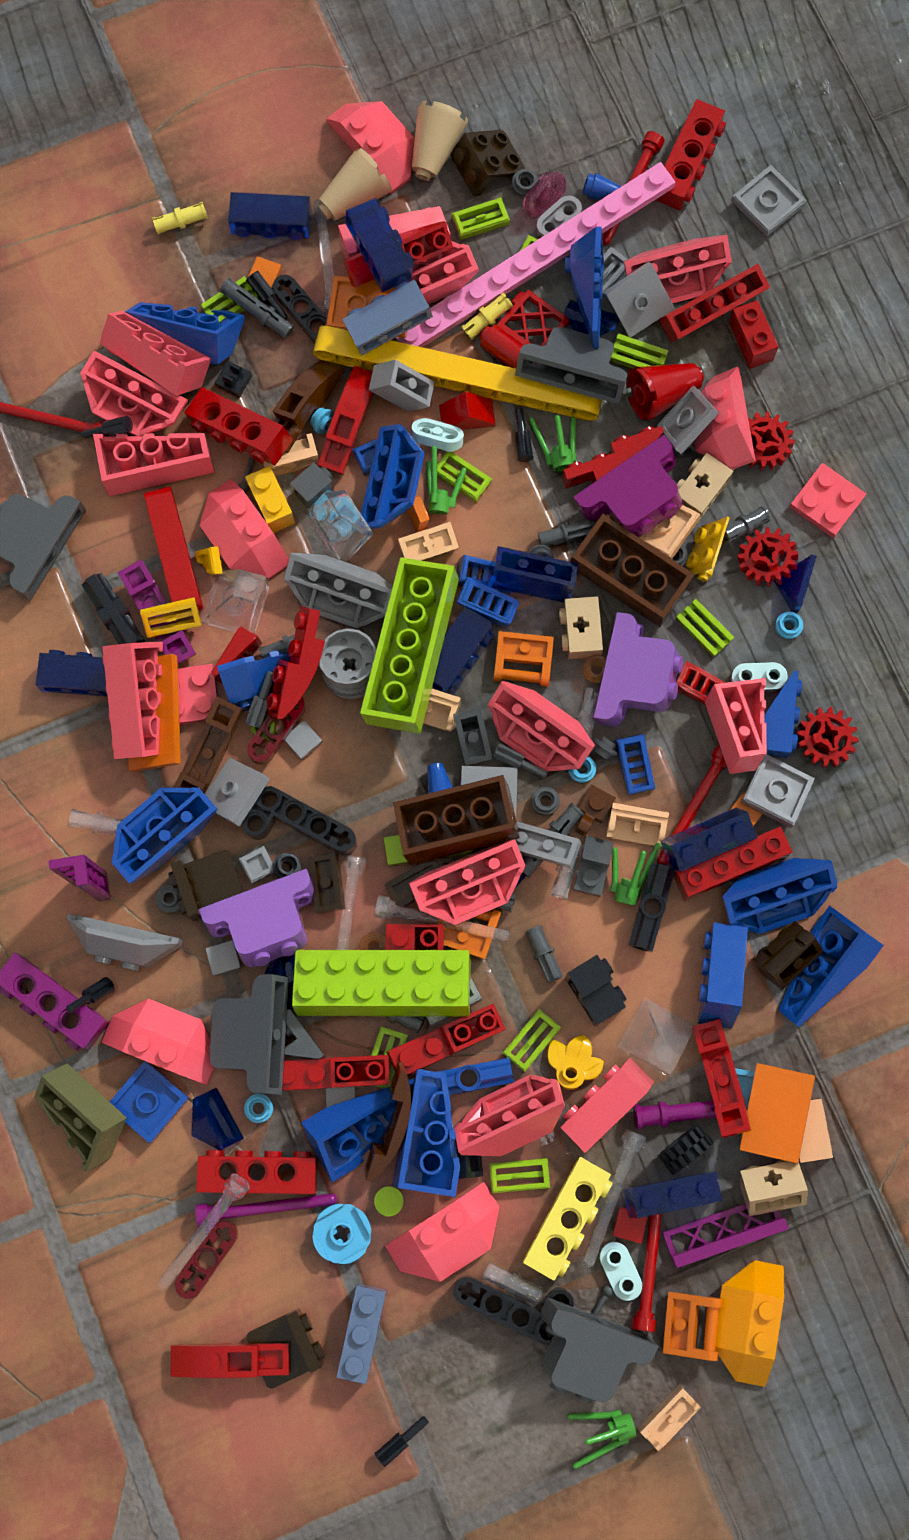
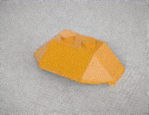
M753 1260L721 1285L719 1298L723 1300L722 1308H719L715 1351H718V1356L735 1381L765 1387L776 1355L784 1302V1266Z

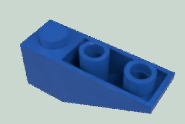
M798 671L792 673L764 715L767 754L771 757L788 758L797 747L798 736L793 734L794 724H798L800 708L796 707V697H800L802 690V680H798Z

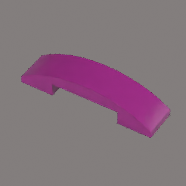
M142 559L117 572L139 611L167 604ZM177 620L150 625V628L176 623ZM183 630L155 636L157 642H163L164 655H177L178 664L196 655Z

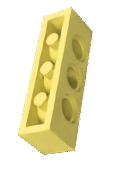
M582 1157L577 1158L522 1260L524 1264L555 1281L557 1275L561 1278L564 1276L570 1264V1261L566 1258L571 1249L577 1251L585 1236L580 1233L586 1222L588 1224L592 1223L598 1212V1208L595 1207L597 1200L600 1196L605 1198L613 1182L609 1181L611 1174ZM582 1184H586L591 1189V1197L585 1202H580L575 1196L577 1187ZM566 1211H573L577 1215V1223L572 1228H566L561 1223V1217ZM557 1237L562 1240L563 1249L560 1253L551 1254L548 1252L547 1243L551 1238Z

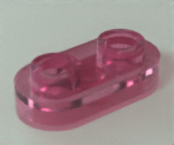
M548 171L540 177L524 198L523 209L527 216L539 218L562 197L566 189L564 176L560 172Z

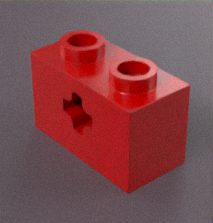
M756 300L734 308L729 325L748 368L751 369L773 361L779 346L759 301Z

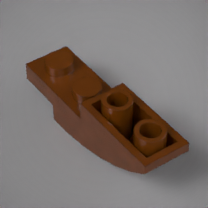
M323 360L316 362L292 383L272 412L276 416L274 422L283 425L293 439L285 452L289 453L312 412L323 408L345 370L342 366Z

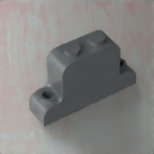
M564 327L553 328L545 346L536 344L523 345L519 353L515 376L615 404H620L627 379V373L623 369L610 365L614 344L611 341L600 338L599 348H593L589 334Z
M14 494L7 501L1 503L0 562L13 568L8 581L20 597L31 602L86 512L81 501L66 495L56 500L51 508H46L21 494Z
M273 974L259 975L253 982L252 994L249 998H221L213 1006L211 1042L209 1045L210 1063L218 1069L245 1070L247 1072V1086L253 1093L282 1095L289 977Z
M548 1297L541 1310L542 1319L547 1323L546 1330L554 1335L541 1364L543 1372L551 1380L550 1387L562 1394H566L567 1391L573 1392L578 1398L588 1403H591L592 1400L598 1402L610 1400L618 1387L629 1363L635 1365L648 1364L653 1360L659 1347L645 1333Z

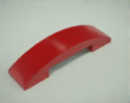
M717 1019L693 1026L722 1138L751 1131L744 1097L721 1020Z

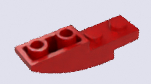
M445 221L403 232L362 248L363 252L343 260L351 286L356 288L401 267L409 268L453 248L447 224Z
M354 366L325 437L326 442L317 464L319 467H325L327 470L344 475L359 430L363 426L374 395L373 392L369 391L372 371Z
M646 427L639 431L638 434L630 437L622 435L611 443L609 455L602 453L594 456L591 461L585 463L574 462L568 465L563 470L562 477L565 488L568 489L592 481L593 484L663 436V427Z
M300 606V610L294 618V628L296 629L294 640L290 642L288 649L290 661L279 659L278 666H275L272 679L274 687L267 700V709L269 710L268 714L277 719H283L295 707L310 685L317 670L325 640L315 637L320 616L319 610Z
M493 1003L471 1013L470 1017L459 1018L386 1053L394 1071L398 1062L404 1063L406 1073L409 1075L416 1072V1069H424L506 1029Z
M388 1055L284 1061L282 1091L390 1085Z
M289 1343L171 1345L170 1377L252 1378L290 1374Z

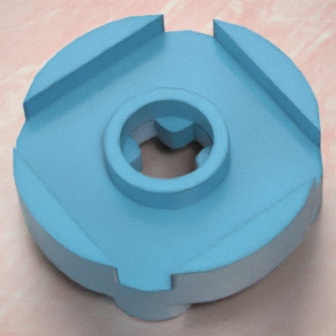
M335 1204L319 1214L314 1224L312 1238L317 1252L324 1259L333 1263L349 1264L359 1259L366 1252L371 1242L372 1229L368 1217L362 1210L352 1204ZM339 1225L350 1229V1233L347 1235L349 1240L343 1242L342 1239L336 1240L334 1237L337 1233L336 1227Z

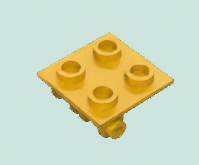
M728 516L701 526L694 535L693 540L695 544L686 561V567L693 574H697V579L707 582L708 578L712 577L730 518Z

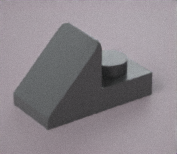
M478 707L453 714L454 727L459 739L465 766L492 759L481 708Z
M586 836L573 891L598 897L602 896L614 842Z
M288 1009L286 1015V1034L290 1039L293 1036L297 1039L285 1048L284 1056L324 1059L326 1056L294 1012Z

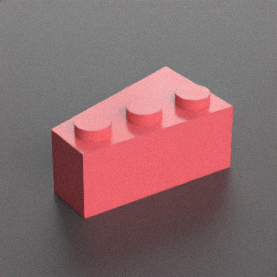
M766 678L714 684L705 700L708 714L730 774L756 771L767 754L766 723H764V710L766 709L764 688L766 686Z
M630 1057L620 1067L615 1064L603 1076L606 1081L599 1088L595 1084L583 1096L586 1101L579 1108L574 1104L563 1115L566 1121L560 1128L584 1153L642 1099L654 1083Z

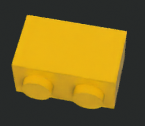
M270 466L245 476L248 488L262 518L273 533L295 524L292 511Z

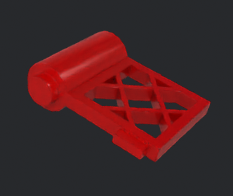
M529 289L526 293L520 291L511 301L513 307L497 325L487 326L479 337L481 348L511 368L517 367L522 346L531 344L528 336L542 335L543 343L541 346L547 344L549 339L547 335L550 336L553 328H545L544 318H554L560 322L557 327L564 328L570 324L571 320ZM529 300L538 307V312L524 313L523 306ZM540 319L541 329L527 330L526 320ZM521 320L523 330L513 331L506 325L509 321Z

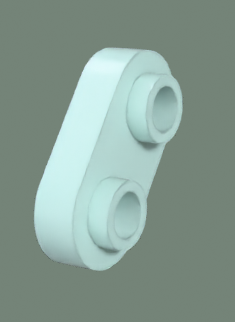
M423 418L414 421L411 428V436L419 444L431 447L436 446L438 449L447 452H453L463 446L464 433L459 427Z
M775 662L743 663L738 665L731 674V682L745 681L741 677L742 673H748L751 677L750 680L766 678L764 692L779 691L785 685L788 678L786 669L781 664ZM769 673H777L778 679H771Z
M619 1242L605 1244L600 1251L599 1259L617 1297L626 1301L637 1298L642 1290V1281L627 1248ZM612 1252L620 1254V1260L617 1263L610 1261L609 1257ZM625 1280H631L633 1283V1287L629 1291H625L622 1288V1283Z

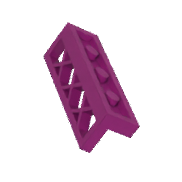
M78 855L49 860L50 870L72 885L79 887L99 902L111 900L107 872L87 856Z
M744 1203L665 1230L662 1234L673 1266L679 1268L777 1234L789 1228L785 1218L781 1217L779 1210L772 1212L774 1219L761 1222L753 1218V1216L741 1212L747 1210ZM735 1213L747 1218L742 1230L737 1232L725 1227L730 1215ZM724 1218L722 1224L715 1222V1220ZM751 1220L758 1223L757 1225L748 1227ZM711 1223L719 1227L714 1240L706 1241L698 1237L703 1224ZM697 1227L694 1234L686 1231ZM723 1230L731 1233L721 1237ZM683 1232L692 1237L687 1249L675 1252L670 1236ZM695 1240L702 1242V1244L693 1246Z

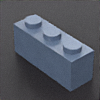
M413 280L399 284L393 292L387 295L377 296L371 301V304L362 309L356 308L350 311L347 317L342 320L362 356L432 318L433 315L416 281Z
M357 1284L336 1378L362 1384L367 1383L387 1289Z

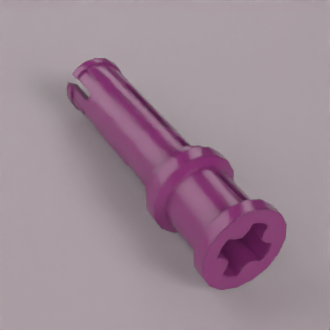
M713 1100L667 1105L666 1102L659 1101L657 1105L640 1106L635 1104L633 1106L636 1130H642L645 1126L654 1125L666 1128L669 1126V1122L717 1117L715 1111L711 1110V1108H715Z

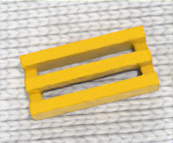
M195 597L140 610L147 638L201 626ZM189 616L194 617V619L150 628V625L176 621L177 619Z

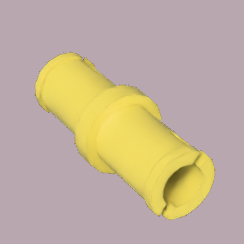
M203 202L181 210L178 207L174 209L175 212L152 218L158 235L178 227L184 229L187 224L208 219Z
M502 292L487 307L484 308L482 306L479 309V313L465 325L461 326V328L473 340L487 326L490 325L492 327L496 324L495 320L512 308L513 304Z

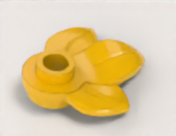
M585 1035L575 1037L567 1046L556 1040H552L549 1045L548 1063L556 1070V1080L564 1089L574 1090L579 1088L584 1081L594 1080L600 1075L604 1065L603 1060L591 1057L592 1046ZM571 1070L575 1072L576 1077L568 1078L566 1071Z

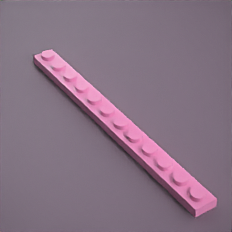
M661 162L431 307L432 318L408 330L407 338L395 337L397 342L419 347L428 345L478 313L482 306L484 308L487 307L502 292L505 295L568 256L571 245L595 227L602 226V233L675 188L676 182Z

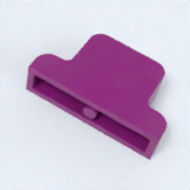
M665 435L661 436L575 495L574 500L582 515L590 521L598 520L602 514L611 515L616 523L637 537L650 533L659 523L665 519L672 518L681 508L682 499L677 484L667 473L676 464V457L671 442Z

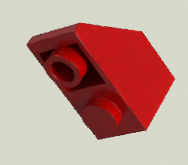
M386 924V950H444V924Z

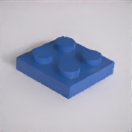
M144 1061L111 1099L110 1103L127 1117L125 1123L152 1144L189 1100V1097L150 1063Z

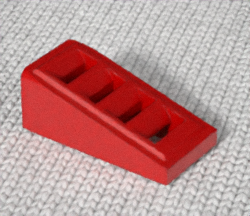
M241 626L237 629L212 670V675L216 681L222 683L217 666L249 657L261 646L262 642L257 635Z
M687 661L676 681L679 693L704 705L707 698L704 694L709 684L714 686V684L726 683ZM689 674L694 676L690 686L685 684ZM699 679L705 681L700 692L695 690Z

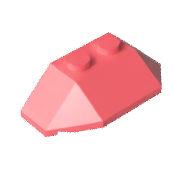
M382 101L348 103L326 118L327 123L353 152L358 148H362L377 163L378 171L381 175L385 174L391 184L392 190L389 192L390 194L411 180L414 137Z
M720 235L692 239L642 252L623 262L626 276L647 262H650L672 303L699 297L715 286L725 269L732 263L728 236Z
M452 241L453 248L409 268L401 267L378 277L377 280L399 282L415 280L426 302L430 305L463 288L479 272V268L469 245H461Z
M93 351L80 372L92 413L106 421L129 416L133 423V429L128 433L134 436L151 434L175 424L188 402L186 398L180 395L175 396L161 385L96 351Z
M735 367L712 377L701 390L702 394L719 414L698 435L694 443L695 450L699 454L705 456L708 453L732 470L756 461L740 369Z
M232 479L208 494L199 526L214 547L218 546L219 554L230 570L270 580L287 568L289 558L276 536L245 492Z
M502 681L488 703L499 739L546 771L580 769L595 747L580 722L534 690Z
M513 839L478 850L435 868L410 882L409 886L420 911L457 925L508 903L526 865L516 840Z
M146 999L113 1015L101 1042L205 1085H208L215 1069L210 1063L209 1045L211 1039L203 1021L151 999Z
M530 1074L480 1098L468 1111L462 1123L459 1122L454 1127L458 1152L461 1155L503 1156L552 1133L565 1107L559 1082L556 1079H548Z
M483 1182L386 1244L385 1247L400 1272L441 1282L491 1249L499 1205Z

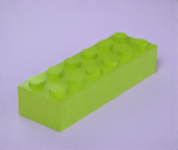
M400 557L360 712L367 725L421 734L459 581L454 566Z
M297 950L295 952L292 1006L297 1016L470 1017L469 950Z

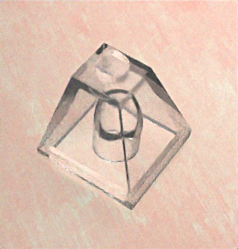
M345 490L324 492L308 509L310 525L332 558L347 562L374 534Z
M241 569L222 570L223 574H216L201 622L234 632L241 626L255 634L270 587L267 577Z
M644 997L616 1048L665 1076H669L672 1074L685 1050L693 1031L692 1027L695 1025Z

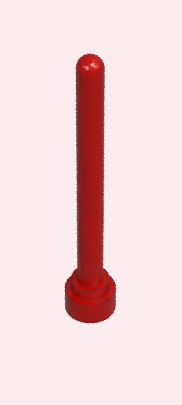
M654 131L646 132L642 140L643 152L628 182L644 173L652 156L661 151L665 139L659 133ZM620 222L603 233V245L611 243Z
M0 402V413L79 432L100 427L103 422L101 420L92 424Z
M716 745L711 754V767L658 857L657 864L667 866L721 770L726 769L727 765L719 745Z
M659 1185L655 1186L652 1192L639 1311H636V1316H632L631 1329L655 1332L656 1320L653 1319L654 1313H651L664 1200V1188Z

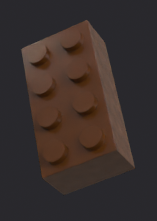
M602 514L575 551L570 563V568L659 627L663 625L685 594L695 575L604 514Z
M504 775L393 802L403 856L410 865L520 838L510 788Z

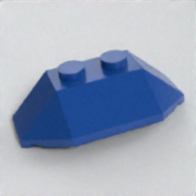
M401 424L380 427L358 523V529L360 530L382 528L404 514L414 504L425 453Z
M160 788L117 825L111 863L130 885L157 871L199 835L218 809L200 788Z
M792 858L740 876L722 898L730 924L748 927L749 931L762 934L791 924L794 921L813 916L826 901L830 893H833L838 886L831 860Z

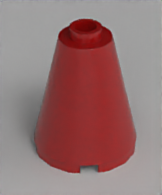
M694 363L642 366L630 369L626 379V389L631 387L632 396L628 397L630 405L640 419L652 420L677 404L692 386L700 389L704 375L701 368L697 367Z

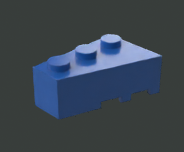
M714 922L710 932H705L703 949H707L706 958H703L701 965V975H704L698 996V1001L700 1002L698 1024L720 1019L723 1028L732 1029L742 1008L748 927Z

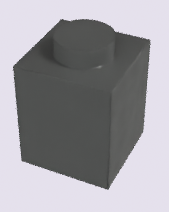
M313 462L290 482L292 493L311 511L317 506L318 501H323L328 496L325 493L327 490L334 491L332 482L334 478L325 467L320 469Z

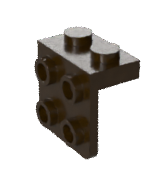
M503 130L466 132L450 154L473 196L482 195L493 178L514 176L517 171L525 169L509 137Z
M227 850L186 864L182 860L170 863L172 872L168 874L174 889H179L181 898L177 899L182 915L187 914L192 921L202 918L199 911L200 908L243 893L231 854Z
M300 1308L266 1323L247 1334L249 1344L289 1343L290 1374L263 1376L266 1386L270 1389L308 1371L311 1373L321 1368L324 1364L322 1361L325 1358L323 1349L319 1341L314 1342L310 1333L313 1330L311 1321L306 1312L302 1314Z

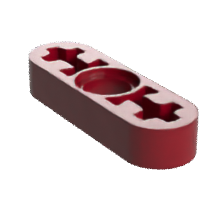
M303 697L297 703L299 708L297 710L292 709L288 713V718L291 719L290 722L285 717L277 719L269 715L248 744L247 751L254 763L263 765L272 760L305 712L306 705ZM275 721H280L285 725L284 731L279 735H273L269 732L270 724ZM266 734L268 739L274 741L275 744L272 745L269 741L265 746L267 754H260L257 757L254 748L256 746L261 748L266 740L261 736Z
M221 1221L216 1223L175 1281V1289L180 1297L191 1299L199 1295L238 1239V1229L232 1222ZM229 1227V1236L232 1238L230 1241H222L218 1248L224 1249V1251L220 1254L215 1247L208 1245V1242L211 1240L215 1244L220 1237L217 1230ZM203 1251H210L215 1256V1263L211 1268H204L199 1263V1256ZM193 1265L198 1272L206 1274V1277L203 1279L199 1275L194 1281V1286L197 1287L196 1290L191 1289L185 1292L183 1290L185 1284L182 1281L184 1278L190 1279L196 1272L190 1270Z

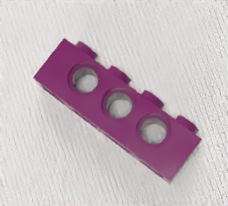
M14 953L0 971V993L10 1000L13 997L22 1002L19 1006L21 1009L33 1017L37 1013L45 1019L42 1024L55 1034L58 1030L67 1036L65 1042L77 1051L80 1048L90 1050L110 1023L85 1004L73 1012L78 1015L79 1022L75 1028L70 1029L67 1026V1018L73 1013H69L66 1010V1006L78 998L18 953ZM31 979L34 983V988L29 994H24L22 985L26 980ZM54 996L56 1006L52 1011L47 1012L44 1007L45 1000L48 997Z

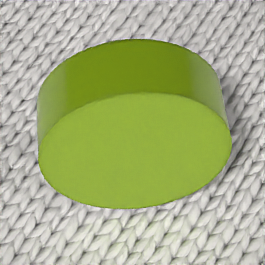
M386 1186L376 1193L374 1204L380 1214L394 1216L401 1211L404 1198L399 1189L393 1186Z

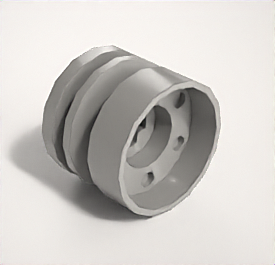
M349 628L337 630L325 639L319 662L324 683L330 692L340 698L352 700L365 696L376 654V647L370 637L360 630Z

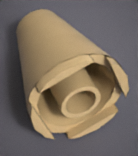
M426 100L421 101L417 108L412 170L416 172L415 176L417 178L429 181L430 178H436L465 131L468 118L465 117L463 120L460 118L462 112L440 102L434 101L432 106L426 105Z
M358 148L352 153L318 199L321 204L318 206V209L327 220L332 218L336 221L387 195L392 190L385 174H380L377 169V163L362 148Z

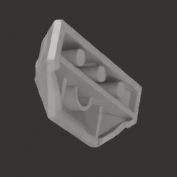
M292 552L284 577L287 585H290L294 595L303 607L319 610L320 616L356 629L385 617L393 588L391 584L375 572L319 554Z
M68 913L67 920L85 951L95 956L94 961L111 965L113 960L122 962V968L138 971L139 966L148 968L181 948L183 944L180 938Z

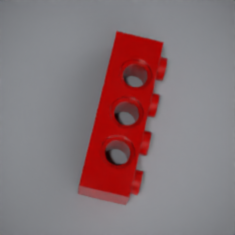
M696 99L664 166L676 182L675 188L655 201L680 211L685 202H691L696 189L693 187L695 180L700 181L706 169V166L703 165L706 158L711 159L716 148V144L713 142L716 137L721 138L726 127V122L723 121L725 110ZM697 133H703L705 136L698 135ZM688 154H691V155H694L695 157H694V158H691V157H688L687 155H688ZM676 176H682L685 179H678Z
M756 264L658 320L669 342L672 343L771 287L759 264Z
M201 387L184 412L191 421L189 425L199 433H204L205 431L217 442L223 444L225 441L241 454L244 451L248 452L253 459L262 464L266 461L275 466L293 441L283 425Z
M780 826L681 868L674 873V879L684 901L736 880L742 875L783 860L793 852Z
M206 1150V1156H198L196 1192L317 1193L318 1158H311V1152L293 1151V1157H282V1151H264V1157H253V1151H235V1156H223L224 1150ZM226 1163L233 1164L236 1169V1174L231 1180H226L221 1173L222 1167ZM256 1163L262 1164L265 1168V1176L259 1181L253 1179L250 1173L251 1167ZM286 1163L292 1165L295 1170L294 1177L290 1181L283 1180L279 1174L281 1166Z

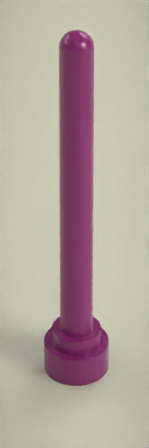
M323 1194L215 1208L214 1205L209 1206L208 1203L196 1204L197 1227H210V1224L216 1223V1220L332 1206L337 1203V1196L335 1194Z

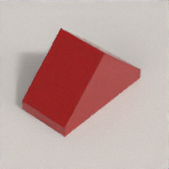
M464 392L439 405L442 423L459 427L461 430L495 426L493 401L490 398Z

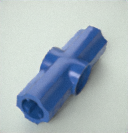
M509 1058L437 1071L446 1074L449 1095L472 1092L514 1082ZM471 1070L476 1074L477 1082L474 1086L466 1087L461 1083L460 1076L464 1071Z

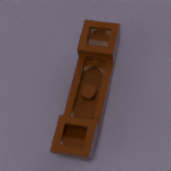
M216 697L205 720L207 724L184 772H180L173 788H200L205 794L231 742L241 716L242 708L220 697Z
M401 1062L397 1064L390 1086L391 1097L398 1102L384 1145L372 1143L364 1168L366 1181H374L388 1167L398 1152L407 1130L411 1109V1092L404 1063Z

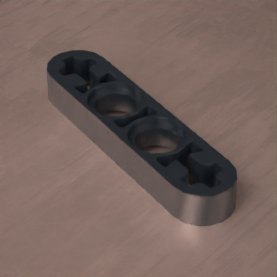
M289 275L277 277L273 283L276 299L315 344L318 333L313 332L310 327L317 321L322 322L326 326L327 317L293 277ZM282 285L290 287V292L293 296L291 299L285 290L281 291L280 287ZM304 302L309 308L304 313H297L294 310L295 305Z

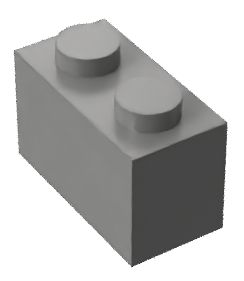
M395 359L374 365L369 391L409 412L430 407L435 382Z

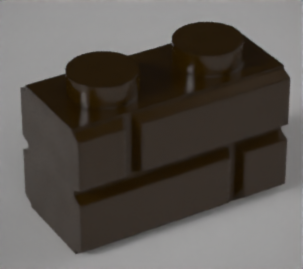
M794 921L788 927L783 928L768 946L761 948L753 961L763 976L783 990L823 952V949L814 935Z

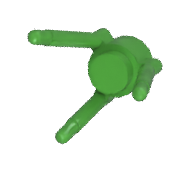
M555 416L558 445L552 448V453H550L534 418H529L532 429L546 457L547 466H552L554 471L559 472L566 469L568 465L577 462L575 454L576 417L571 418L570 445L568 449V445L564 444L560 416Z
M432 446L431 462H426L427 512L446 515L449 514V508H455L456 498L464 480L466 468L461 469L451 497H449L448 491L437 489V447Z
M660 843L655 844L641 876L640 873L646 857V851H641L632 879L622 878L621 882H618V849L616 847L612 849V884L610 891L615 892L614 900L636 905L637 898L640 897L642 887L648 876L651 863H654L661 847Z
M620 1409L612 1412L569 1413L567 1415L569 1420L612 1419V1421L607 1422L609 1431L586 1439L585 1444L590 1445L609 1438L613 1442L573 1464L574 1469L586 1465L618 1446L628 1444L629 1439L637 1436L631 1414L622 1415Z

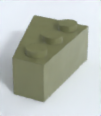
M68 1063L43 1075L34 1097L55 1127L60 1125L69 1138L65 1143L70 1150L75 1147L84 1160L81 1166L85 1172L110 1159L127 1117Z

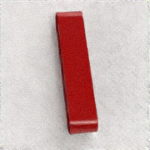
M167 486L145 492L144 497L171 601L176 602L195 597L198 611L204 610L172 488Z

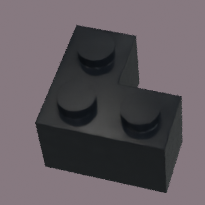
M598 955L569 971L565 976L566 982L594 1027L626 1007L623 1002L627 1000L618 985L613 987L611 983L613 980L611 974L614 972L605 958L600 960Z

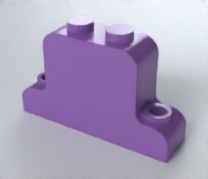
M617 612L594 714L595 720L601 726H618L624 720L626 711L629 708L663 712L670 707L672 699H676L678 692L676 678L677 673H681L683 669V656H680L673 643L669 640L643 637V625L638 624L636 619L628 613Z
M307 869L200 908L199 911L204 924L212 936L224 937L232 935L235 948L246 966H264L279 957L295 954L297 950L304 948L307 944L308 938L299 909L314 900V887Z

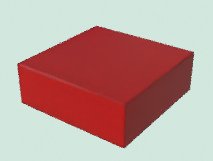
M619 1207L612 1236L641 1244L648 1214Z

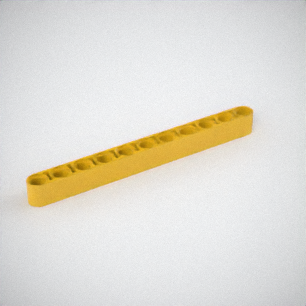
M330 326L319 327L313 355L320 360L353 368L358 366L372 372L374 365L396 359L434 381V386L463 393L469 392L494 400L587 421H595L599 418L602 405L601 399L515 376L516 368L392 340L361 356L348 330Z

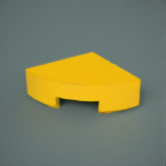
M218 546L194 552L198 564H202L208 574H223Z

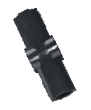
M102 573L93 574L88 577L82 584V587L96 607V613L108 631L111 630L118 644L144 643L145 639L130 618V612L120 597L115 595Z
M651 863L628 946L642 951L653 952L662 916L666 910V902L675 869L662 864ZM646 901H655L659 906V912L655 915L647 913L644 907Z

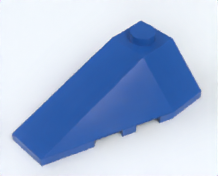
M602 226L595 227L571 245L570 257H565V273H570L571 285L593 348H599L604 275Z
M139 302L125 311L131 316L212 358L210 365L220 364L232 355L245 321V315L226 310H212L214 315L197 312V307L188 306L187 309L173 310L171 305ZM220 315L226 317L223 321L219 323L218 317Z
M277 650L269 652L268 656L261 660L255 661L253 656H249L217 666L229 702L242 708V712L250 710L254 695L259 696L266 673L268 671L273 672L275 666H278L279 659L290 661L289 653L285 654ZM272 682L268 696L273 692L274 682Z
M830 905L811 930V934L817 939L823 952L789 983L779 1011L798 1027L867 969L884 946Z
M416 1069L411 1091L409 1123L398 1150L392 1186L456 1197L460 1162L457 1156L455 1129H453L447 1076L445 1073Z
M414 1079L408 1080L410 1092L412 1091ZM390 1087L326 1107L301 1122L307 1140L331 1182L357 1168L364 1161L362 1156L371 1148L373 1142L381 1144L384 1141L382 1137L389 1130L398 1102L392 1099Z

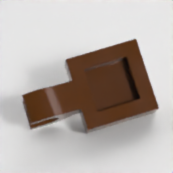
M591 784L579 806L584 816L576 832L586 837L594 820L602 824L616 797Z

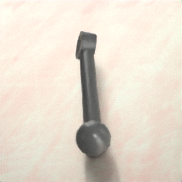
M251 456L243 480L238 485L244 492L248 490L245 476L250 475L255 460Z
M611 1285L604 1286L603 1295L592 1314L598 1316L608 1297L614 1294Z

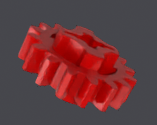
M766 411L764 417H760L758 412L754 414L753 420L748 417L756 460L750 463L749 468L752 469L757 464L760 471H763L765 465H768L772 471L776 467V462L782 466L786 461L785 457H790L792 453L790 448H793L795 440L790 439L794 431L786 430L789 422L784 421L780 423V415L777 414L773 419L770 418V413Z
M766 527L763 534L759 530H755L756 537L752 538L747 535L745 537L747 545L740 544L739 546L741 554L738 555V561L741 563L739 565L742 573L746 572L748 581L755 578L757 586L762 581H766L767 587H770L773 580H776L780 585L782 584V576L788 579L791 577L789 569H797L795 560L799 559L798 551H795L797 549L796 542H790V534L788 533L781 536L779 528L774 533H771L769 527ZM764 551L772 558V563L764 555Z
M821 707L817 708L815 716L809 712L805 716L807 721L802 720L798 725L803 730L796 733L798 738L802 739L797 744V748H804L806 750L802 757L806 758L810 755L812 757V765L817 761H821V767L826 768L828 763L831 762V765L835 768L839 765V759L845 763L849 759L847 754L852 755L856 751L851 745L859 741V738L852 736L858 729L857 727L849 726L852 720L851 717L845 720L842 718V710L837 714H833L832 707H829L826 713H823ZM816 723V733L809 736L812 725ZM824 733H825L826 736H828V737L831 736V737H832V740H831L830 742H829L828 739H823V738H822V735H823ZM845 739L842 750L838 752V742Z

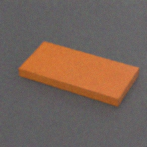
M167 654L158 656V664L162 665V676L157 677V692L161 693V704L156 709V716L160 718L159 755L128 758L129 771L139 772L181 764L177 655Z

